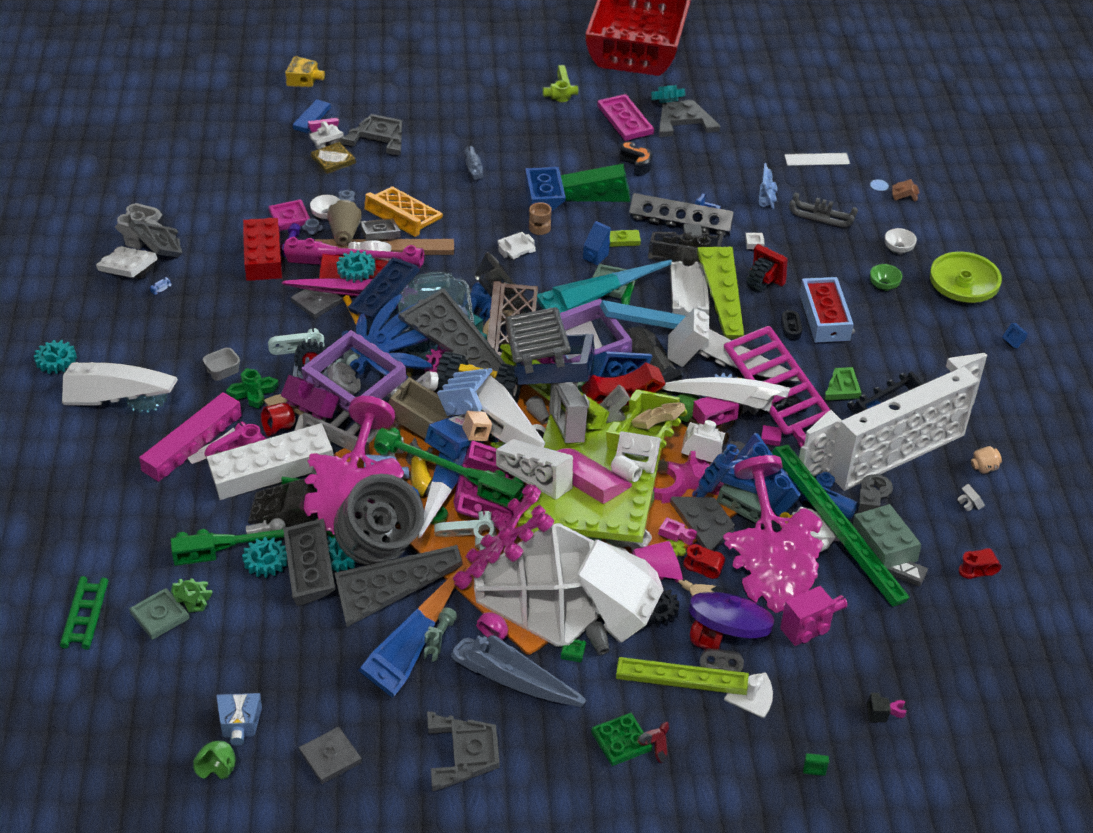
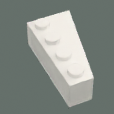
M514 439L496 449V466L527 484L535 485L541 492L550 497L558 499L572 489V455Z

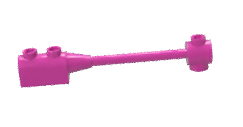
M290 237L284 245L285 256L288 262L321 265L322 254L343 255L344 253L350 254V251L356 253L357 250L360 253L366 251V255L371 254L374 258L391 259L395 257L417 265L418 268H421L424 263V249L416 248L414 245L405 247L403 252L338 248L321 241H314L312 238L298 240L296 237Z

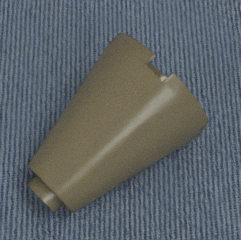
M339 200L337 203L331 204L327 211V219L334 240L339 245H348L352 241L362 218L361 210L352 201Z

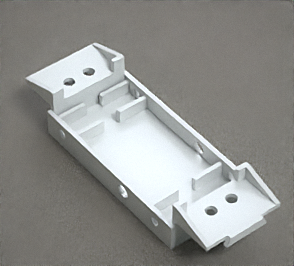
M981 353L949 358L946 367L951 371L950 373L844 420H841L832 410L828 411L807 431L804 446L800 449L799 459L814 477L819 473L829 472L835 477V482L845 491L861 484L862 479L868 475H880L964 436L987 354ZM890 405H896V406H898L900 409H899V410H892V409L889 408V406H890Z

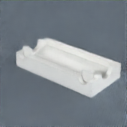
M676 261L670 265L672 313L687 316L693 308L704 311L709 316L708 287L701 263L695 262L692 266H685L682 264V261Z

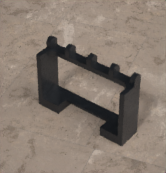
M912 371L908 375L902 373L899 375L900 382L895 383L893 380L887 381L889 388L882 391L879 387L873 389L874 396L868 398L863 394L855 404L853 401L848 402L847 407L855 415L867 410L866 406L903 386H906L910 391L923 385V383Z

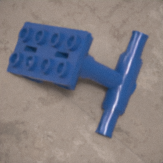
M753 434L740 453L739 449H736V445L729 444L722 454L717 455L710 466L705 469L704 474L698 481L699 486L693 491L692 496L705 497L708 492L714 491L720 482L757 494L755 479L737 478L733 467L737 463L749 458L773 455L759 434ZM782 468L778 472L764 477L770 507L778 517H780L781 513L788 512L801 496Z

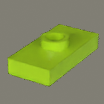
M639 230L610 231L609 247L641 245Z

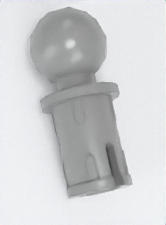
M280 518L273 519L269 524L264 520V523L247 525L246 532L251 534L280 530L285 528L286 524Z

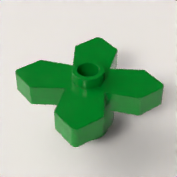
M246 368L240 374L242 383L231 384L226 391L227 395L235 400L248 397L250 406L260 408L265 402L263 394L274 392L278 387V380L270 376L261 378L257 370Z

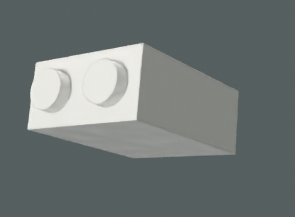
M693 308L668 335L669 360L683 367L709 340V316L704 311Z

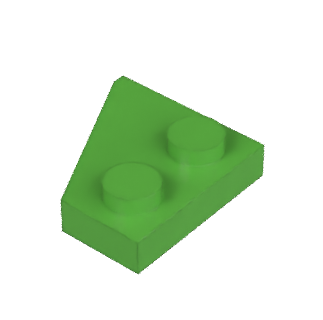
M853 367L835 368L824 399L859 398L861 390Z

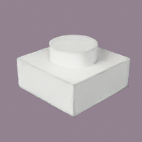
M746 233V248L754 250L757 244L764 246L763 233Z

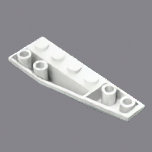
M489 375L476 390V393L483 407L480 412H486L491 420L492 428L490 433L504 443L514 439L544 448V440L507 389Z

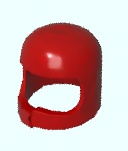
M282 402L263 407L261 423L266 436L275 435L281 428L285 430L290 429L295 423V412L288 403ZM270 417L273 421L272 428H270L268 425V419Z
M695 620L690 630V641L699 648L719 649L724 633L715 631Z

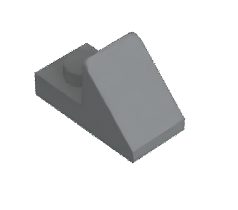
M618 385L599 404L610 412L606 423L622 421L626 418L621 408L626 405L630 397L621 385Z

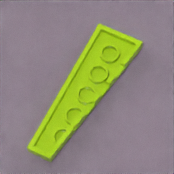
M698 247L697 254L706 275L705 279L715 303V310L719 316L718 319L724 337L737 339L744 336L733 247Z

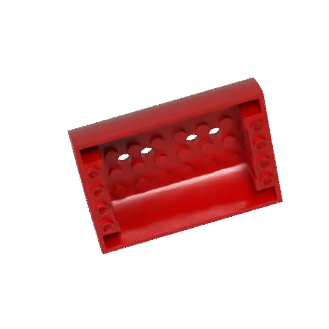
M597 0L586 31V45L590 56L600 68L660 76L669 68L675 58L691 0Z

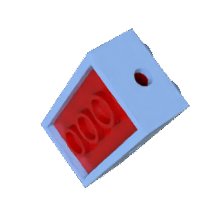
M838 278L802 279L800 298L814 341H850L854 324Z

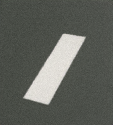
M847 153L785 154L787 165L850 164Z

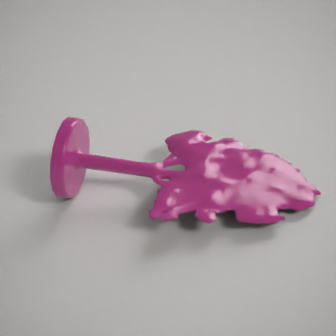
M359 396L351 400L348 410L350 417L356 423L362 425L356 445L351 453H347L342 458L311 453L309 460H307L309 467L313 466L317 475L310 474L304 481L306 484H314L317 492L305 495L303 509L307 516L317 512L318 520L324 518L326 531H331L333 535H335L333 528L336 512L359 481L374 474H389L398 478H402L404 475V471L396 459L389 458L375 461L368 458L365 454V445L370 429L380 430L381 428L386 429L393 425L396 415L389 403L373 396ZM359 458H362L366 467L357 468ZM371 499L367 500L371 504L374 503V501Z
M764 455L743 460L733 467L737 478L755 479L761 508V518L757 521L755 528H747L733 533L728 532L724 534L723 538L725 540L724 544L729 549L733 547L741 554L734 558L732 566L736 569L743 566L751 572L749 576L742 580L747 596L756 603L758 598L763 595L765 600H767V607L775 613H779L784 610L785 601L809 591L818 576L817 568L819 564L816 562V558L819 557V552L822 550L824 543L822 540L811 536L810 532L819 533L822 521L813 512L805 508L800 509L791 518L777 517L773 513L764 477L778 472L783 465L780 457ZM771 521L780 524L782 527L781 531L774 532ZM761 524H764L763 530H761Z

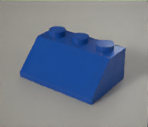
M559 167L525 169V187L529 207L534 203L542 202L550 205L552 212L566 200Z
M602 352L594 355L589 379L593 375L605 378L626 375L641 367L645 362L650 363L653 356L643 353Z

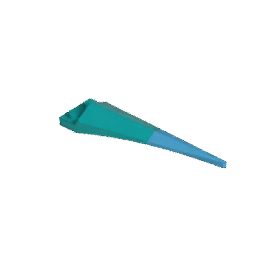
M672 260L556 286L551 291L538 294L537 302L543 310L557 307L560 313L595 301L635 279L672 264Z

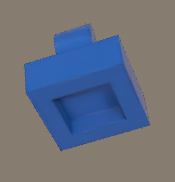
M1011 323L1002 338L1014 348H1018L1021 343H1024L1028 333L1016 323Z

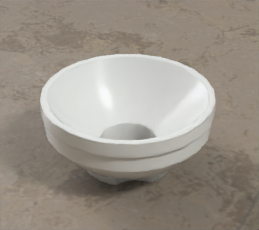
M332 195L318 196L310 203L311 212L321 220L328 221L327 213L324 212H327L329 206L337 203L340 199Z
M902 228L891 229L885 235L886 246L892 252L898 254L911 251L917 241L916 236L912 232Z

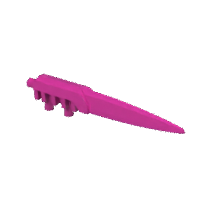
M346 279L286 280L282 284L324 293L358 296L373 279L363 280L362 282L356 280L355 283H353L352 279L348 282ZM407 284L403 291L399 293L403 297L395 308H401L402 300L407 303L408 296H417V289H410Z

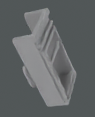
M578 382L551 383L549 413L553 415L565 443L585 441L587 408H589L590 403L585 394L581 395L577 388ZM561 400L566 407L565 412L562 409H560Z

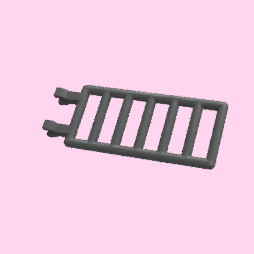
M557 307L507 316L505 318L513 361L515 363L524 362L526 374L534 372L532 360L554 356L557 368L565 366L563 354L569 353L571 348L560 311Z

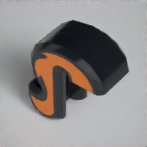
M633 142L622 143L620 146V159L635 165V176L647 174L652 167V152L644 147H635L636 144Z

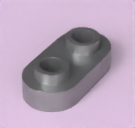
M706 649L701 654L700 664L704 668L741 672L744 660L738 652ZM713 656L715 660L710 662L707 658ZM735 659L737 663L732 665L729 663V660Z

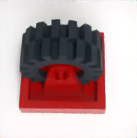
M757 244L754 247L753 265L747 276V285L759 292L765 290L770 282L782 287L786 283L788 258Z

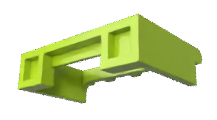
M636 389L629 400L630 413L622 424L621 422L613 421L606 431L607 448L617 450L620 432L628 431L632 425L631 421L640 414L642 409L653 410L657 407H662L663 404L680 403V398ZM685 409L679 416H686L688 411ZM678 417L675 420H667L656 436L661 438L659 448L666 446L667 443L663 440L665 436L672 437L674 431L670 429L672 425H680L681 420Z

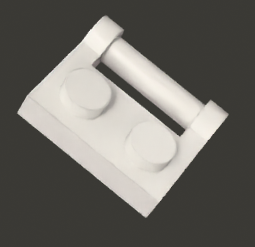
M621 431L615 457L625 456V453L649 457L647 462L633 461L637 462L646 473H654L661 438Z

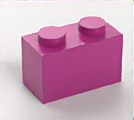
M705 397L694 401L693 417L699 424L704 425L706 420L715 422L716 425H720L738 418L739 404L734 401Z

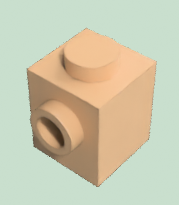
M467 411L462 428L468 440L488 441L492 423L486 412Z

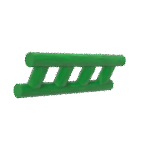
M84 576L79 578L60 642L61 648H68L70 642H82L81 647L83 649H90L109 581L107 578H101L99 584L87 583L88 579ZM84 592H96L94 600H82ZM79 608L92 609L90 617L77 616ZM87 625L85 634L73 633L74 626Z

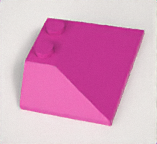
M473 440L471 441L462 463L463 467L492 472L501 470L506 478L512 480L515 477L496 466V448ZM459 474L453 501L456 512L479 519V512L483 511V515H485V511H489L492 513L491 520L501 512L502 514L505 513L512 520L514 513L509 508L478 496V486L465 478L464 475Z

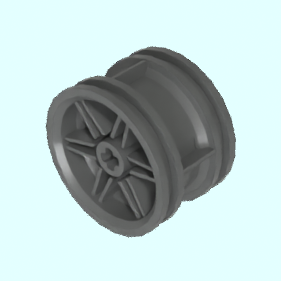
M374 474L365 477L354 486L336 512L333 528L336 541L348 557L363 565L397 559L422 529L424 523L423 504L414 488L401 478L389 474ZM371 499L374 501V503L371 504L367 500ZM400 524L401 529H396L395 526Z

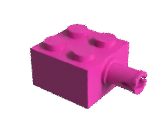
M818 586L785 601L780 629L794 646L806 643L811 638L824 635L830 630L833 613L847 608V601L845 598L843 599L844 596L842 595L831 599L825 590Z

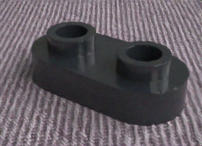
M793 310L784 311L781 317L784 336L791 340L800 338L802 335L800 315Z

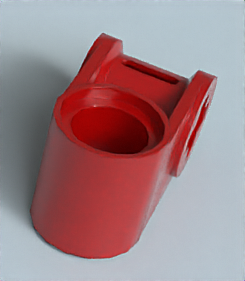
M697 544L688 546L686 551L687 557H685L683 562L684 567L689 571H694L711 579L718 578L725 563L724 555Z
M986 548L965 552L962 558L963 564L959 566L958 571L964 578L972 579L995 575L1001 570L1002 566L992 549Z

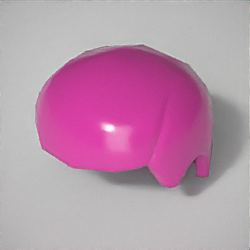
M492 612L484 613L477 621L476 627L487 637L494 635L503 641L508 634L507 623L498 614Z

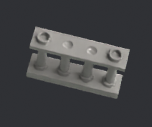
M336 405L335 410L341 414L330 424L306 412L303 413V428L322 423L329 441L353 451L358 439L354 434L362 425L355 422L347 431L338 428L350 417L349 412ZM394 422L393 425L386 429L390 430L391 428H394ZM378 429L370 430L365 445V454L369 455V443L376 437Z

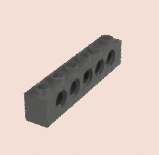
M633 193L629 211L630 216L635 220L642 221L643 219H648L651 223L659 224V222H665L667 226L676 227V225H681L682 228L684 224H701L702 232L709 233V231H713L720 236L730 235L734 219V211ZM646 206L653 207L649 213H645L644 208ZM663 209L669 210V214L666 216H662L660 212ZM684 212L686 216L683 219H678L677 214ZM696 215L703 217L700 222L693 220ZM717 218L720 221L717 225L710 224L711 219Z

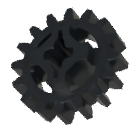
M662 586L663 592L648 620L649 626L652 623H656V626L659 627L661 622L664 625H668V620L673 622L675 616H678L680 602L677 601V595H671V589L665 591L664 586Z

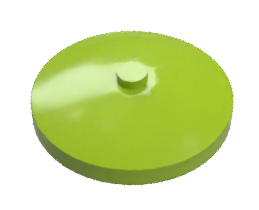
M969 252L943 254L933 262L930 270V280L933 286L943 295L961 302L976 303L989 300L998 293L1002 282L1001 273L996 265L980 255Z

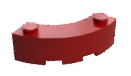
M645 362L635 371L623 376L605 378L593 375L589 382H586L581 389L586 396L600 404L618 385L624 387L629 397H631L636 389L656 393L666 383L660 369Z

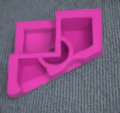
M670 541L633 550L632 555L646 560L657 571L660 580H663L664 577L675 579L676 583H678V580H683L679 562Z

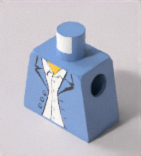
M260 693L217 695L222 736L230 737L232 745H242L244 737L254 736L262 710Z

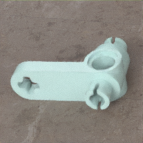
M315 328L314 332L310 329L307 333L275 336L268 341V349L274 355L295 353L297 346L301 345L304 340L307 342L308 339H311V342L317 339V343L321 341L323 346H325L324 336Z
M483 511L479 512V520L443 522L434 525V535L438 537L475 535V547L479 551L485 549L480 543L484 537L481 535V532L483 530H490L489 535L492 537L497 536L494 522L491 520L492 513L489 511H485V515H483Z

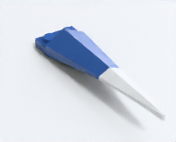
M469 446L462 448L459 459L453 460L442 452H439L438 457L462 466ZM436 464L424 510V523L417 536L418 539L421 538L444 501L458 483L459 473Z

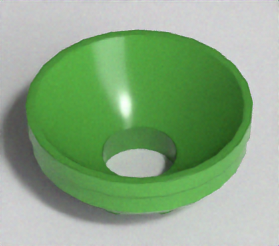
M879 264L870 271V281L878 289L889 291L901 283L902 273L892 265Z

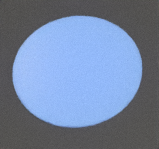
M873 180L870 183L871 187L878 191H884L889 187L888 183L883 180Z

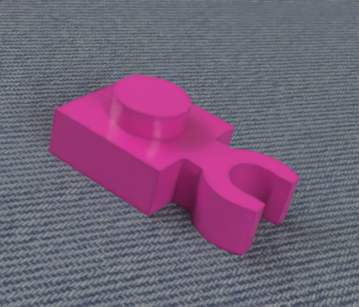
M666 517L659 528L658 535L676 542L678 539H681L684 543L692 545L697 531L685 529V524Z

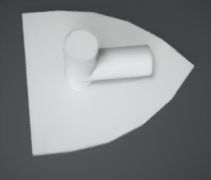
M766 673L754 674L748 678L747 695L728 693L724 700L764 719L772 704V685Z

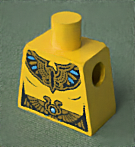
M294 56L285 72L287 86L311 87L315 80H324L325 72L318 70L316 61Z

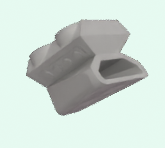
M135 203L126 208V214L120 215L117 218L118 223L114 228L123 234L126 246L140 249L146 243L128 224L135 220L162 226L157 223L162 214L157 208Z

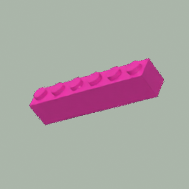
M224 392L141 455L139 459L142 472L158 482L165 476H168L170 472L183 464L188 457L197 453L199 449L211 442L214 437L242 416L240 402Z

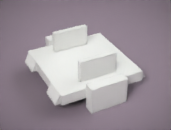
M523 232L498 240V251L504 258L509 255L511 259H515L528 252H535V240L529 234L525 235Z

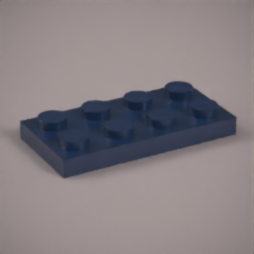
M392 257L348 306L349 311L359 316L364 313L367 319L374 321L380 310L403 291L420 269L417 265Z

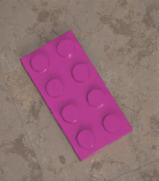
M626 94L598 101L597 106L624 141L654 134L652 125Z

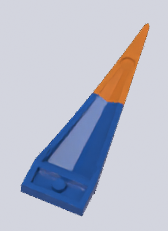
M462 565L385 639L359 668V672L392 698L408 679L425 644V633L428 631L429 626L434 627L441 610L455 587L453 577L458 571H463L465 565Z

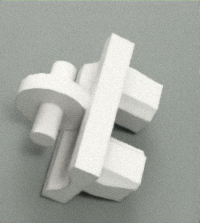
M322 122L321 128H318L317 132L309 135L318 150H322V148L325 149V142L328 141L331 145H338L340 137H343V132L339 131L337 126H333V124L328 125L327 122Z

